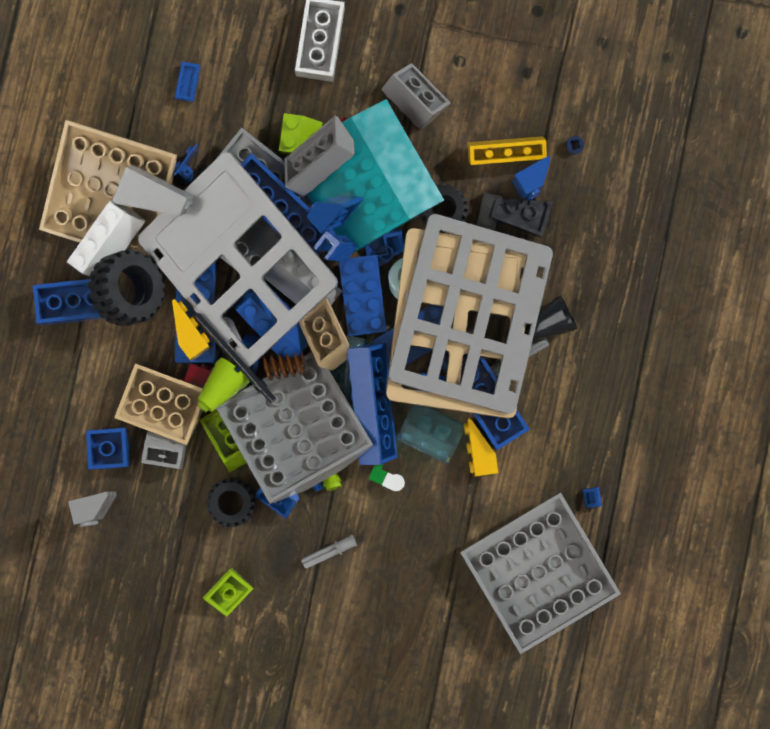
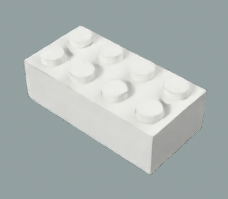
M306 0L295 67L296 76L333 82L345 11L344 2Z

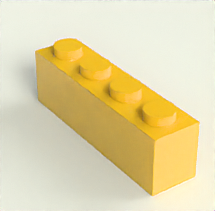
M543 136L467 142L468 162L471 165L539 160L547 157L546 139Z

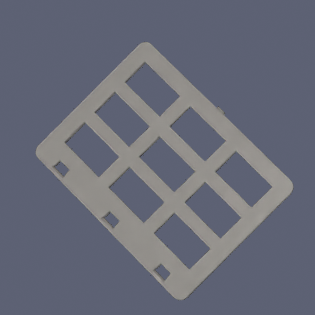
M438 214L431 215L427 220L411 287L407 291V302L388 373L389 379L397 384L505 414L513 413L517 407L551 265L552 249L542 244ZM439 231L461 236L452 274L430 268ZM473 240L494 246L485 284L464 278ZM506 250L527 256L518 293L497 288ZM538 267L544 268L542 279L536 277ZM427 281L448 286L439 325L417 319ZM460 290L482 296L473 334L451 328ZM493 300L515 305L506 344L484 338ZM524 324H531L528 335L523 334ZM414 331L436 337L426 376L405 370ZM448 341L469 346L460 385L438 379ZM481 350L503 356L493 395L472 389ZM511 380L517 381L515 393L509 391Z

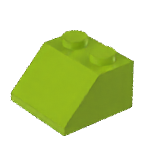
M284 113L279 146L280 155H290L320 129L323 123L305 116Z

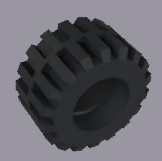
M438 184L437 188L443 199L450 201L455 207V213L451 218L464 222L467 216L468 205L462 191H458L455 186L450 187V184H445V186ZM432 208L420 214L424 225L427 224L428 218L433 215Z
M228 478L219 481L211 487V491L208 492V499H206L207 511L216 523L225 527H236L246 523L252 517L256 509L255 493L244 481ZM228 491L237 492L243 500L241 510L235 514L225 513L220 506L221 497Z

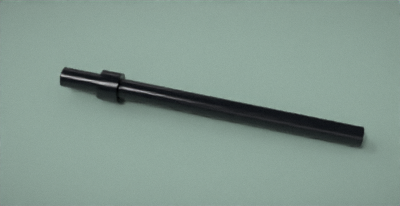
M198 313L194 319L253 383L254 389L258 393H262L270 403H273L277 398L269 391L268 385L251 371L206 319Z

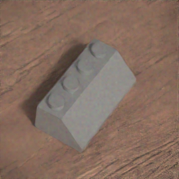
M337 116L332 117L285 158V187L302 197L313 191L317 185L325 181L330 174L338 170L342 164L350 160L354 155V140Z
M293 249L263 277L295 304L301 301L319 283V279ZM336 286L325 297L330 305L333 304L342 290Z

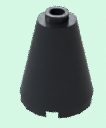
M561 296L554 298L539 311L532 342L578 329L573 316H571ZM526 324L525 334L527 335L529 334L531 324Z

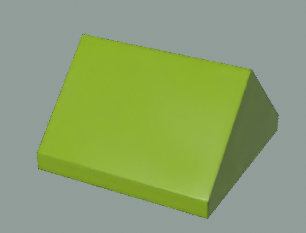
M231 568L207 592L203 599L227 617L254 588Z

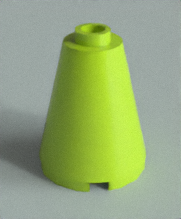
M219 358L197 399L199 408L204 412H213L249 383L244 373L238 372L235 369L236 366L224 358Z

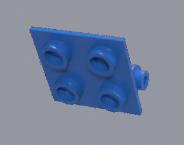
M197 143L194 147L190 146L184 154V161H179L176 164L174 181H177L178 178L185 183L193 181V170L188 167V164L198 152Z

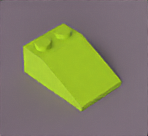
M218 410L199 420L229 473L247 463Z

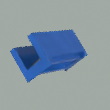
M326 230L313 248L329 251L325 256L327 260L347 261L358 246L345 234L332 235Z

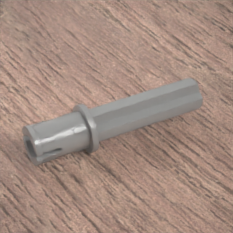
M353 535L338 542L335 540L333 544L303 557L301 562L304 568H309L337 554L342 555V552L357 546L356 540Z

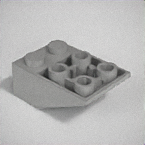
M147 431L141 463L182 469L186 445Z

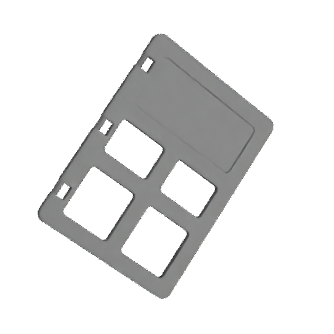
M224 152L184 190L194 196L190 212L180 216L161 213L140 233L138 241L182 296L191 304L196 313H200L231 348L232 346L228 342L231 339L236 342L239 347L236 350L233 349V351L248 367H251L336 288L338 280L231 153ZM262 216H266L281 234L282 238L252 266L236 248L235 243ZM157 249L164 255L161 259L154 253ZM293 249L319 279V283L291 310H288L266 284L263 277ZM224 255L238 271L240 279L214 304H210L195 286V281ZM249 289H252L277 318V323L248 349L223 320L222 316ZM194 293L201 300L198 305L191 298Z

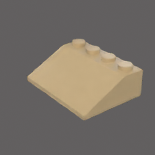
M135 364L114 418L187 445L203 412L199 408V402L197 401L202 388Z

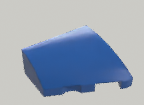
M400 229L393 230L365 246L366 256L377 255L378 267L388 263L395 255H399L404 251L402 231Z

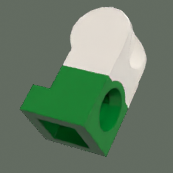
M383 464L374 465L368 479L393 491H399L404 487L405 481L401 475H392L382 470Z

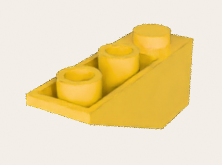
M174 299L172 303L178 344L187 357L193 361L211 348L208 345L211 341L204 332L200 334L197 329L199 324L193 316L191 318L187 316L185 312L188 309L182 301L178 303Z
M471 418L467 419V423H464L465 435H469L470 441L466 443L467 452L472 456V461L469 462L470 473H474V477L497 474L498 466L495 452Z

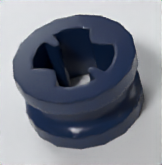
M577 136L571 137L566 142V150L573 155L580 153L584 147L583 140ZM574 141H577L579 149L573 150L570 142L574 143Z

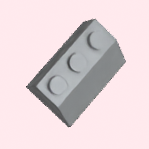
M412 63L394 73L381 89L420 130L429 125L451 104Z
M103 492L69 501L74 525L80 524V527H88L98 524V520L104 518L116 498V492Z

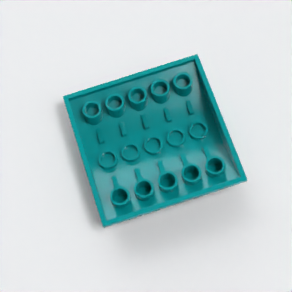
M387 99L342 122L354 140V155L350 160L342 164L338 170L330 174L325 181L317 185L313 191L307 194L312 204L337 196L362 197L364 199L343 226L333 229L336 235L345 234L358 246L353 253L444 201Z

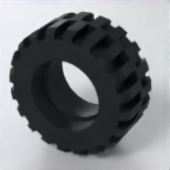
M122 250L100 259V262L95 264L94 270L91 271L89 276L91 278V281L88 282V288L91 290L89 297L94 302L92 304L94 309H98V314L102 318L106 317L107 322L115 323L116 326H130L149 320L157 314V310H160L162 306L161 300H164L165 293H163V289H165V283H162L161 279L163 275L161 272L159 273L157 264L152 263V259L147 255L143 256L144 254L140 251ZM121 272L128 275L134 284L135 299L133 304L128 303L120 294L118 279Z

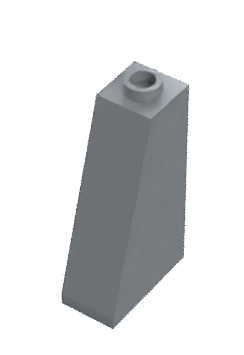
M132 165L125 168L112 202L180 216L190 212L194 196Z

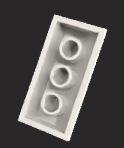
M112 200L109 201L67 263L82 274L90 276L95 264L100 262V259L122 250L125 251L146 220L127 206L115 204Z

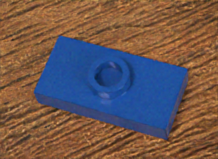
M181 62L175 93L176 100L194 103L201 65Z

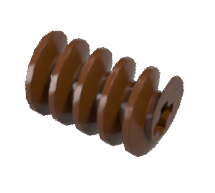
M301 351L300 357L297 356L296 352H293L292 358L286 353L285 359H282L279 354L277 361L274 360L273 356H270L269 362L263 357L265 373L270 381L273 380L274 375L277 379L281 378V374L288 378L289 372L293 377H296L297 371L300 376L304 375L305 361L303 351Z

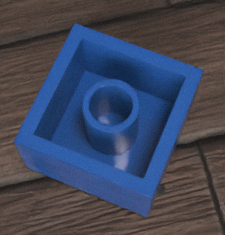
M127 428L86 431L88 470L131 467Z

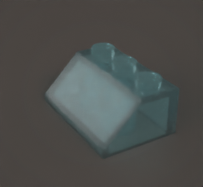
M412 404L396 440L449 464L465 428L464 424L433 409Z

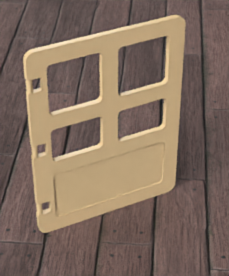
M412 228L408 230L405 237L389 369L407 302V291L411 287L425 232L422 229ZM439 232L431 269L452 274L461 236ZM473 240L464 278L485 284L494 246ZM509 250L505 251L497 288L518 293L521 282L520 273L521 269H524L526 255ZM427 281L422 303L444 307L448 286ZM460 290L452 329L466 332L468 312H478L482 296ZM493 300L490 314L507 316L510 318L511 324L515 305ZM524 324L523 334H525L526 324ZM414 332L411 346L433 349L436 337ZM452 341L447 342L445 351L449 353L446 382L460 385L463 355L468 354L469 346ZM481 350L480 353L481 357L501 360L503 357L502 355ZM389 377L387 380L386 397L390 401L502 418H511L516 414V410L511 414H505L430 392L404 389L401 384L392 382ZM511 380L510 385H514L513 392L515 393L517 381Z

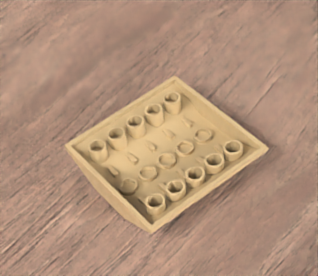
M65 120L39 230L80 243L108 202L114 198L127 166L134 165L173 185L177 154ZM127 206L146 220V222L126 250L140 251L144 254L143 256L147 255L151 258L140 245L138 237L162 212Z

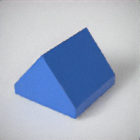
M600 487L583 489L586 508L602 506Z

